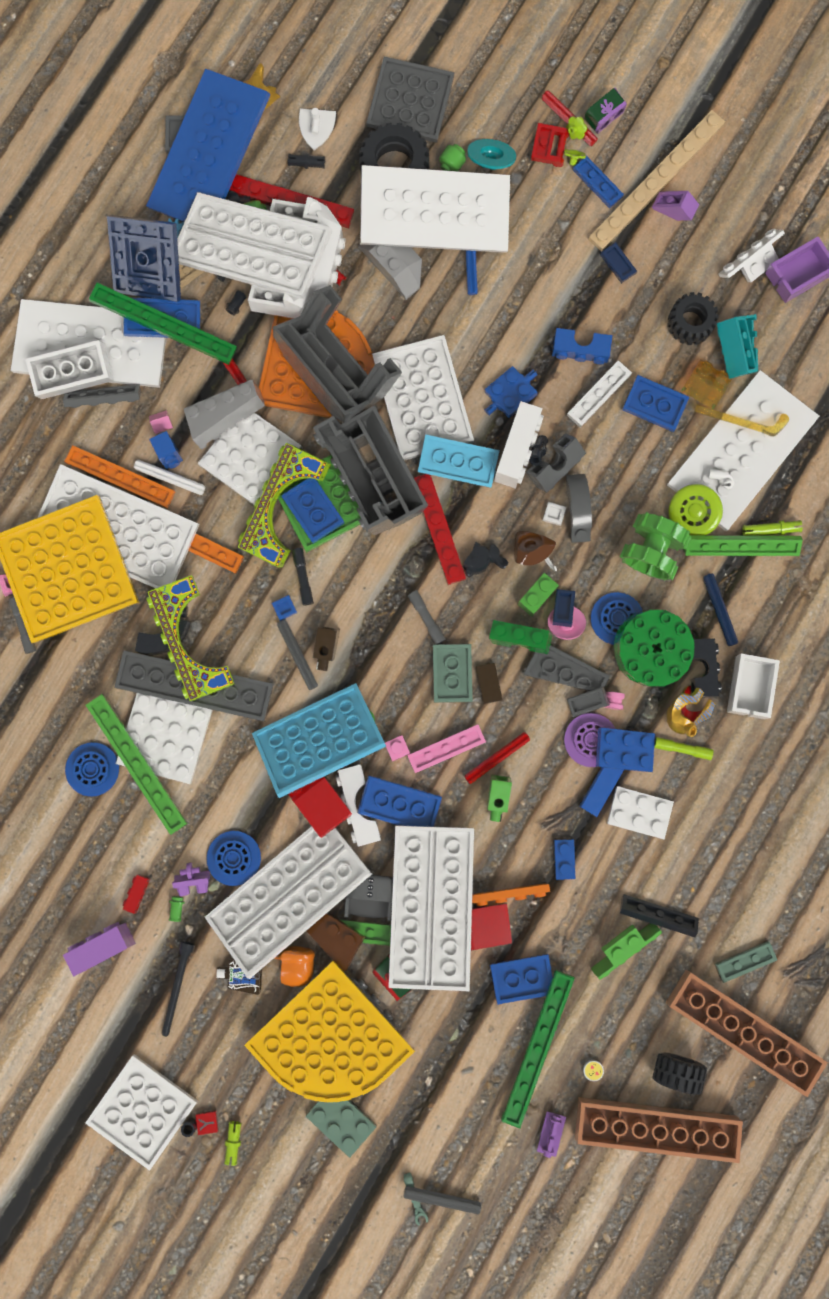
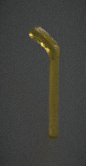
M696 405L694 411L773 437L779 434L789 422V417L786 414H781L774 426H765L700 405Z

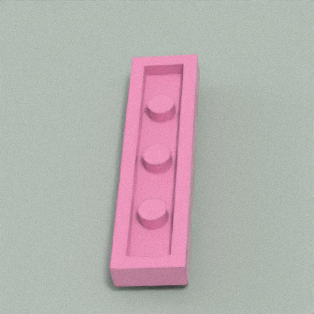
M476 725L407 756L414 772L417 773L486 743L479 725Z

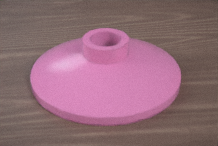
M576 607L573 610L572 627L552 625L554 610L549 614L548 628L553 635L560 639H575L585 630V616Z

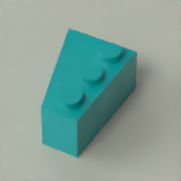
M757 314L734 317L717 323V332L720 337L722 354L725 359L726 372L729 379L758 372V348H754V338L757 337V331H754V321L757 320Z

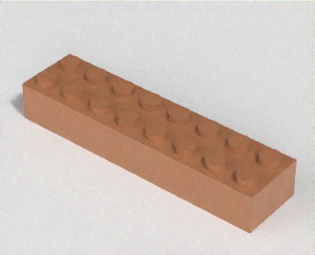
M685 970L666 1001L669 1007L806 1097H808L828 1064L827 1061L688 970Z
M578 1097L575 1140L577 1144L740 1163L743 1121L735 1115Z

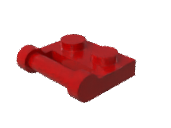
M538 123L531 161L563 167V154L566 139L569 137L568 129ZM554 135L559 136L556 156L550 155Z

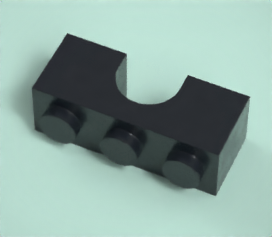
M715 638L694 639L693 660L703 663L705 674L701 678L691 679V693L696 688H700L704 692L702 698L718 697L722 689L721 682L718 681L720 664L717 662L716 655L719 654L718 643H715Z

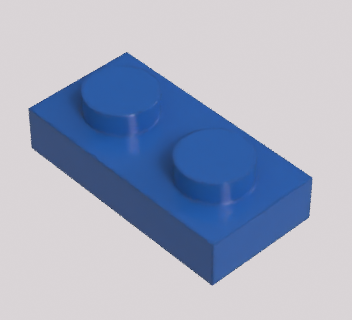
M554 840L555 879H576L574 840Z

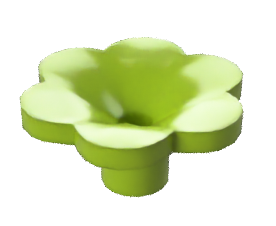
M571 117L569 119V124H567L566 128L570 133L571 139H583L584 133L587 131V125L584 123L583 118Z
M564 150V155L570 157V165H576L578 158L585 159L586 157L584 152H579L578 150Z

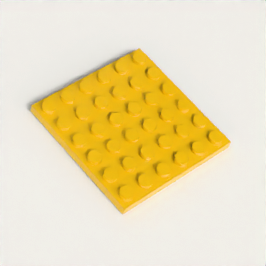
M99 495L0 533V560L31 643L39 642L139 603Z

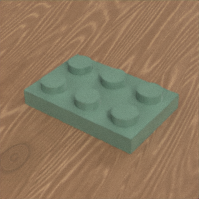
M471 644L433 645L434 703L473 702Z
M350 1100L341 1102L318 1101L305 1116L349 1158L377 1127Z

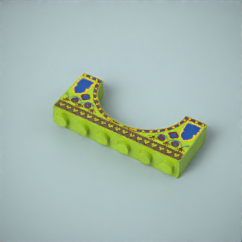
M289 443L280 448L278 453L280 457L270 470L271 477L269 481L266 480L262 487L264 492L261 498L259 497L255 502L254 508L256 509L246 522V525H248L246 531L242 532L238 539V548L278 568L283 567L291 551L280 542L273 526V511L278 497L285 488L298 480L313 478L323 481L331 465Z
M191 575L148 591L149 597L146 598L150 609L154 608L156 615L153 616L157 627L161 626L163 633L160 635L164 645L168 644L170 651L167 653L171 663L175 662L177 669L174 671L178 681L182 680L184 687L181 689L185 699L189 698L190 701H194L235 685L228 666L210 668L200 665L187 654L179 636L181 614L192 599L200 596L193 576Z

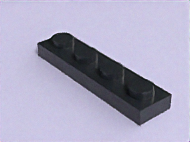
M623 894L620 914L694 938L698 934L699 918Z

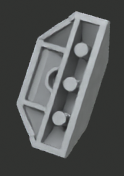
M358 245V248L405 300L420 289L422 259L411 247Z

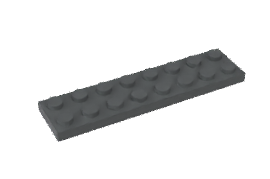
M123 651L114 688L265 722L274 684L232 675L235 685L190 701L189 698L185 699L181 688L184 685L182 680L178 681L174 670L177 667L175 662L171 663L169 660Z

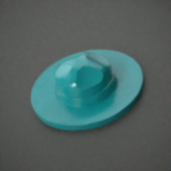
M476 140L467 149L468 157L474 163L491 170L510 167L516 161L515 150L508 144L498 140Z

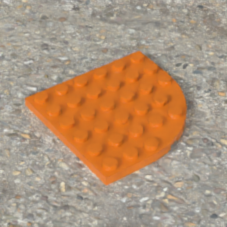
M335 310L326 325L368 375L374 367V360L366 338L348 317L346 318ZM275 315L259 385L265 406L325 418L332 417L287 362L273 336V326L294 318Z

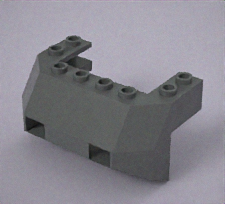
M329 285L314 291L299 317L273 326V336L287 362L332 416L345 423L369 409L386 396L402 374V371L389 358L384 365L381 362L375 364L367 375L326 325L342 301L341 297Z
M375 405L345 423L341 424L332 416L313 427L316 432L313 434L315 440L323 449L326 448L331 453L333 458L330 460L334 468H339L341 472L339 477L342 483L348 485L350 489L348 494L351 500L357 502L359 507L356 509L361 517L358 521L367 533L370 532L373 535H377L400 526L420 515L427 508L428 504ZM367 444L370 445L376 456V459L369 463L360 449ZM394 491L398 499L389 503L385 495Z

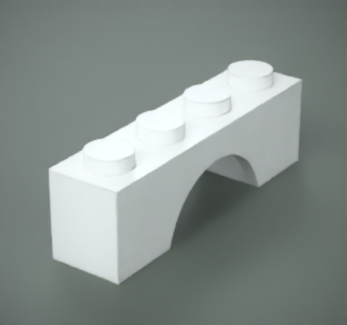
M361 764L338 770L339 775H336L338 787L342 786L344 794H341V799L352 813L347 818L348 825L352 824L354 831L351 832L353 843L362 846L380 841L381 837L377 822L368 820L357 813L356 796L361 787L366 784Z

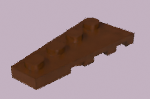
M328 912L306 930L344 972L347 971L366 937Z

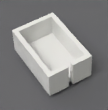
M742 653L737 655L727 712L748 715L749 717L759 719L771 718L780 661Z

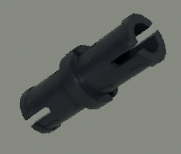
M305 153V155L288 154V166H300L305 169H309V167L325 169V156H310L309 153Z
M544 435L538 436L536 443L532 446V455L529 459L532 465H540L542 457L546 454L548 438Z

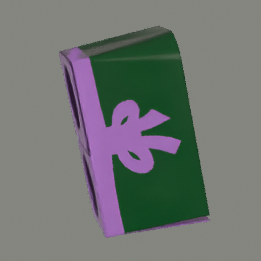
M614 87L586 111L584 119L598 134L624 112L627 103Z

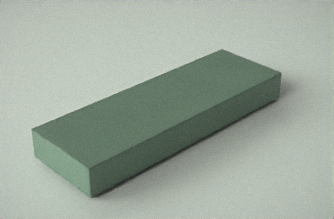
M766 941L715 963V967L721 981L725 983L775 962L777 957L770 942Z

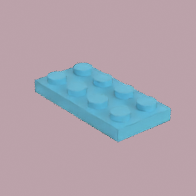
M425 434L417 472L491 488L500 450Z

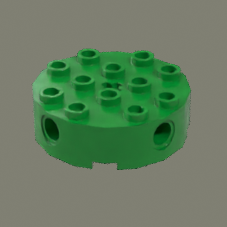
M644 610L629 616L619 626L614 638L616 663L620 671L631 681L643 686H666L678 681L688 671L694 657V639L689 627L679 616L666 610Z

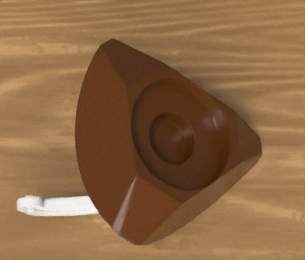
M519 531L515 535L514 560L522 565H535L545 560L547 565L555 572L557 568L552 564L548 556L554 550L556 541L533 532Z

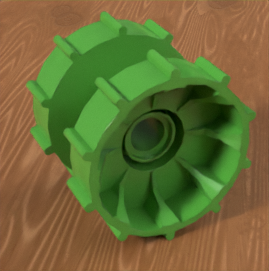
M648 512L638 514L633 527L636 530L635 533L644 537L645 541L643 546L635 543L625 544L620 558L623 560L622 562L633 568V570L646 574L649 577L664 581L673 580L678 570L677 562L666 556L668 548L677 551L681 549L686 550L692 537L689 535L690 531L679 525L678 522L663 516L649 514Z

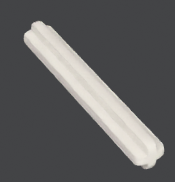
M136 460L134 468L137 471L196 494L203 495L205 491L203 484L144 461Z

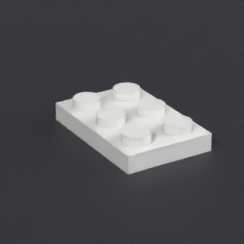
M616 786L607 824L665 839L674 802Z

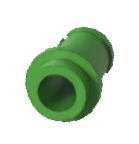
M172 896L171 900H169V903H171L169 921L179 922L181 921L182 905L185 904V901H183V897Z

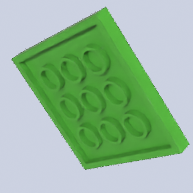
M332 455L322 459L331 465L324 480H317V482L345 523L313 544L281 496L306 479L290 484L278 497L306 553L360 525L358 520L361 517L356 509L359 506L356 501L353 502L348 494V491H350L348 485L342 483L339 477L341 474L339 468H334L330 460L333 458Z

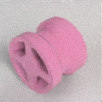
M606 692L610 705L604 708L623 710L622 700L625 698V694Z

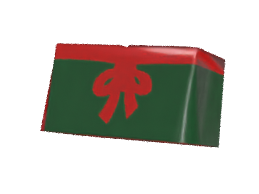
M388 954L373 969L372 973L398 1001L412 989L389 988L390 954Z

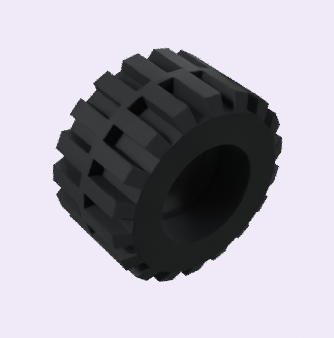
M691 292L689 296L684 294L682 298L676 301L670 311L667 323L668 327H671L669 330L670 334H675L673 337L675 340L679 338L682 344L687 342V345H692L694 342L697 345L701 341L704 342L711 335L717 325L719 315L716 314L718 312L717 307H713L714 301L710 302L708 300L710 297L707 295L702 297V293L698 292L695 295L694 292ZM687 312L696 313L701 318L702 325L693 326L688 324L683 314Z
M663 1052L657 1055L652 1078L658 1084L667 1088L697 1095L702 1094L708 1068L695 1060Z

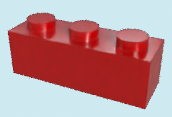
M140 874L134 876L132 888H129L127 892L128 898L124 900L122 905L124 906L123 910L133 914L137 913L150 878Z

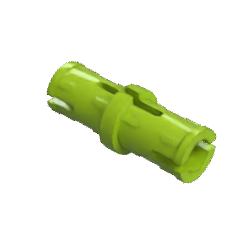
M229 1121L228 1139L225 1140V1146H227L225 1165H229L230 1157H232L231 1166L237 1165L238 1147L241 1146L239 1137L242 1125L239 1121H236L235 1130V1121Z

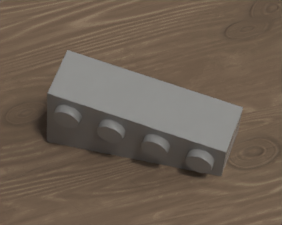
M249 380L184 408L192 439L202 450L207 446L208 442L221 437V433L228 428L230 430L234 428L238 421L248 418L265 406L258 386L253 380Z

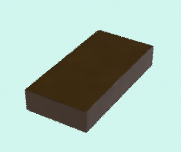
M495 663L476 666L483 704L502 701Z

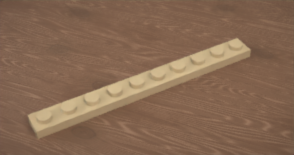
M711 110L589 236L588 240L602 252L724 126L726 121Z

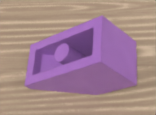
M689 191L659 192L652 208L677 221L692 220L699 203Z

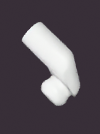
M709 469L708 479H718L726 489H731L734 486V480L727 471Z

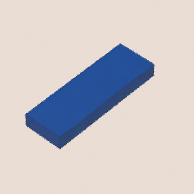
M587 155L585 159H582L573 167L572 170L609 209L623 198L624 194Z
M601 767L579 807L597 817L624 770Z

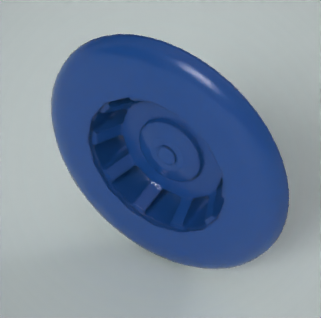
M620 592L606 594L595 603L592 609V628L601 640L614 645V638L617 632H613V630H618L619 626L630 614L633 615L643 610L640 604L628 594Z
M91 742L77 747L70 754L66 762L65 774L69 785L77 793L84 796L93 797L106 793L113 787L119 775L116 755L109 747L100 743Z
M229 831L219 835L213 840L207 852V866L210 873L217 881L229 886L244 884L257 873L261 863V853L257 843L251 836L240 831ZM233 843V846L228 847V844Z

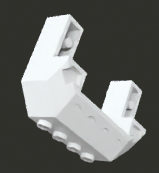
M307 197L306 204L273 199L270 208L271 212L329 226L333 231L305 298L302 299L252 285L248 298L251 311L297 318L302 313L314 291L329 285L333 287V283L337 282L338 272L336 270L337 266L341 265L342 255H340L341 249L344 250L346 239L343 238L341 225L329 208L311 197Z

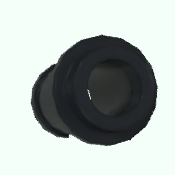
M237 290L230 303L226 304V311L233 316L240 312L239 308L247 298L246 295Z

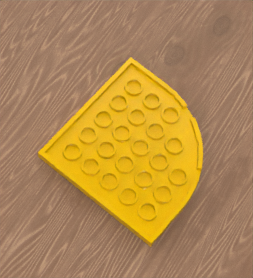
M334 960L244 1045L279 1084L291 1092L304 1096L306 1099L320 1102L347 1101L372 1091L415 1052L414 1048Z

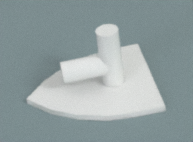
M300 108L299 127L306 143L313 150L323 145L330 137L335 124L336 111Z

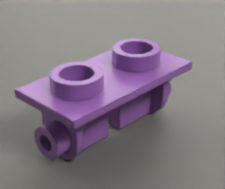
M546 1112L537 1147V1152L544 1153L543 1156L551 1158V1156L556 1157L566 1120L565 1116Z

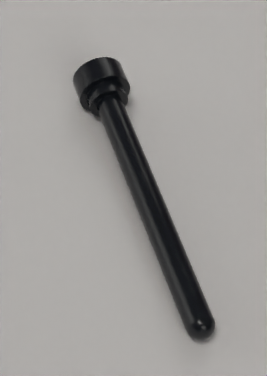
M180 941L178 950H180L179 954L181 956L162 1029L164 1037H167L170 1033L188 957L191 956V953H194L195 944L191 942Z

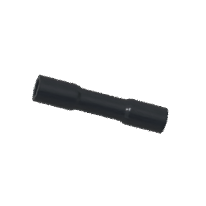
M296 548L292 550L300 585L302 605H312L314 601L311 587L309 586L303 548Z

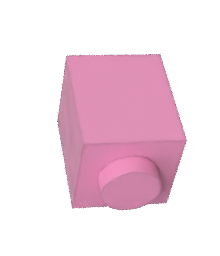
M402 735L385 743L392 761L410 754Z

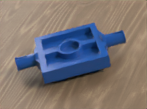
M512 366L485 388V393L492 401V404L484 409L487 415L490 416V414L498 409L510 418L517 412L521 401L528 403L537 396V391L530 384V381L537 376V373L532 369L524 376Z

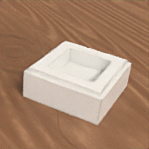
M548 502L543 521L561 526L566 507Z

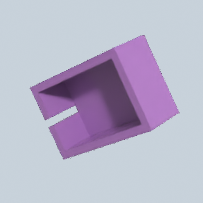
M819 237L812 239L773 262L765 272L773 286L778 285L776 290L784 303L829 278V252Z
M117 922L104 928L103 934L100 931L85 938L86 943L81 941L67 948L68 952L63 957L73 977L135 945L136 943L127 924L120 925Z

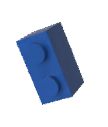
M167 431L149 439L159 460L166 469L175 468L183 461Z

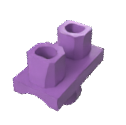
M191 862L187 863L186 869H181L180 875L174 876L173 888H177L179 896L190 894L189 886L195 885L197 893H206L208 891L210 871L200 872V867L193 868Z

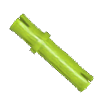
M782 520L778 523L743 525L742 531L751 530L750 532H743V536L785 535V533H800L803 527H794L802 525L801 520L790 522Z

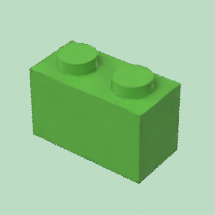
M543 573L522 597L518 606L532 617L559 585Z

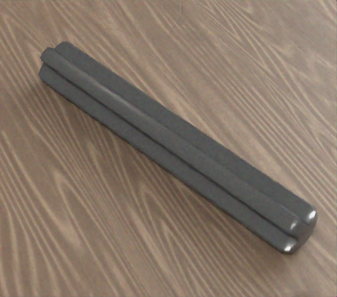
M282 620L278 622L277 626L308 689H315L318 687V684L287 621Z
M406 1186L403 1192L405 1199L473 1214H480L481 1202L410 1186Z

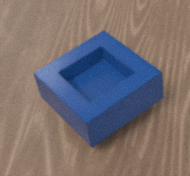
M289 595L272 603L280 621L297 614Z

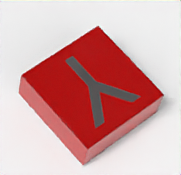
M216 1110L196 1114L198 1135L217 1133L219 1131Z

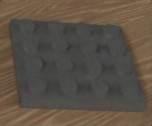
M384 56L366 123L367 127L376 129L380 125L382 127L386 126V123H392V125L402 123L404 127L407 125L413 127V131L417 130L421 134V138H424L426 141L438 143L455 72Z

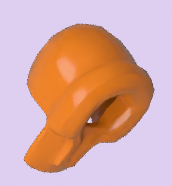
M290 946L278 954L274 959L282 960L281 983L290 987H302L308 984L314 973L315 952L306 947Z

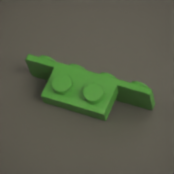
M650 923L638 932L632 924L601 948L606 957L594 965L591 970L599 980L608 976L611 971L624 964L627 959L641 951L648 943L654 941L662 933L661 929L657 925Z

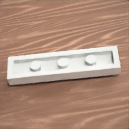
M617 361L567 413V416L581 428L631 376L632 372L620 361Z

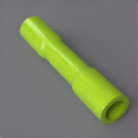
M660 737L655 738L654 748L674 751L697 758L712 760L713 749L678 743Z

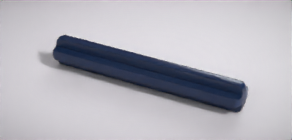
M713 573L707 574L703 579L727 645L738 644V639Z

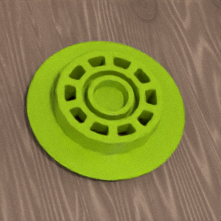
M692 484L681 488L675 493L669 504L670 520L678 522L679 525L689 530V535H708L716 529L722 519L723 506L721 499L714 490L705 485ZM695 496V499L690 500L689 497ZM698 496L703 497L704 499L699 500ZM685 500L688 501L686 505L683 504ZM705 501H708L710 505L706 506ZM681 507L684 508V512L682 513L680 512ZM707 509H711V514L707 513ZM683 515L687 518L685 521L682 518ZM706 516L709 517L708 520H707L706 522H704L703 519H704ZM688 521H692L693 525L688 524ZM701 521V525H696V522Z

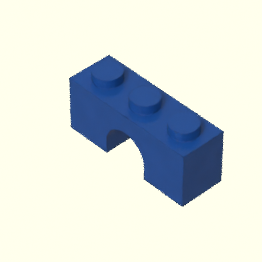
M556 328L552 356L562 360L572 358L578 362L593 361L595 364L608 362L612 335L594 333L591 343L587 346H581L575 341V330Z

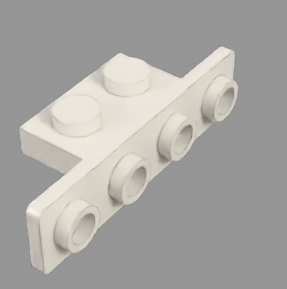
M771 229L766 232L765 237L754 242L747 251L740 253L735 261L725 265L719 276L730 278L741 269L747 282L754 281L769 268L770 264L779 259L772 243L785 234L784 230Z

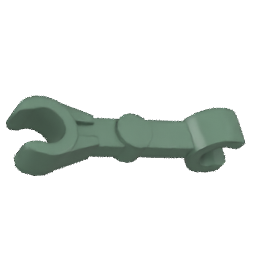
M404 1174L405 1185L415 1187L412 1174ZM411 1200L415 1208L416 1224L420 1225L419 1216H424L427 1223V1212L423 1209L420 1202Z

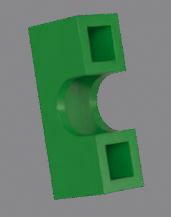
M493 620L489 639L492 644L506 647L517 645L525 647L532 652L548 654L552 634L549 630Z

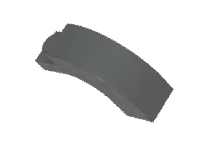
M566 475V493L569 500L571 519V542L591 541L592 512L586 475Z

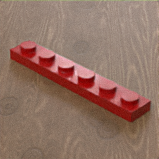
M429 474L415 477L414 480L428 504L423 514L447 584L451 585L466 580L432 477Z

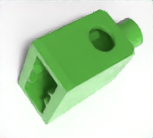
M491 774L487 808L491 810V821L501 822L502 813L508 812L512 786L510 777ZM498 798L502 799L500 803H496L495 800Z

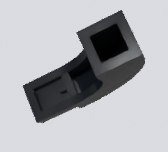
M188 606L184 608L179 621L181 642L186 637L191 624L184 620L188 615ZM138 632L135 652L146 655H159L169 652L170 649L168 644L164 645L161 633L146 634Z

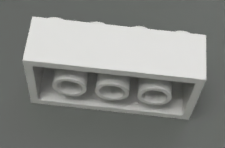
M99 340L26 359L34 394L40 399L114 381L105 344Z
M520 402L494 482L515 489L517 483H522L526 468H523V466L527 467L532 453L529 448L532 449V446L535 444L538 435L535 431L539 432L544 415H541L542 408Z

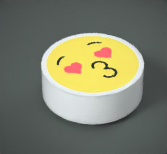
M589 1060L583 1066V1073L588 1080L598 1081L602 1078L604 1069L599 1061Z

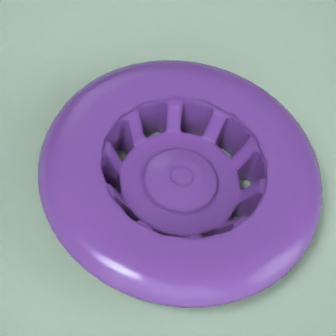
M587 713L576 717L568 725L565 732L564 742L569 756L578 764L586 767H596L597 754L592 755L593 751L597 753L598 729L595 726L615 729L611 721L595 713Z

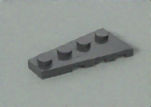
M551 645L548 654L534 653L524 673L525 676L587 691L605 687L610 677Z

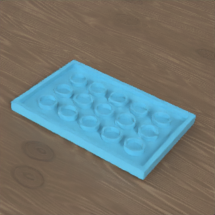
M356 683L252 733L279 798L386 747Z

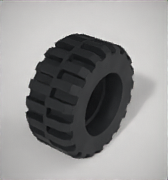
M386 123L384 127L380 125L376 127L375 132L371 130L367 134L368 139L364 138L362 141V147L359 150L360 172L362 165L379 166L377 164L379 158L391 151L402 152L411 159L412 162L407 168L429 170V148L424 138H421V134L417 130L413 131V127L409 125L406 127L402 123H397V125Z

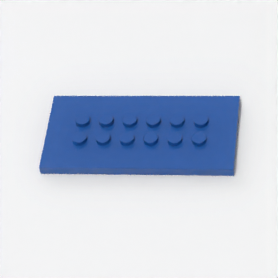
M205 69L146 206L168 217L177 218L179 221L185 222L197 192L226 199L270 98V93Z

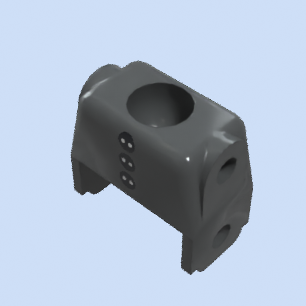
M373 874L346 896L345 917H349L350 913L367 918L388 917L387 921H391L393 877Z

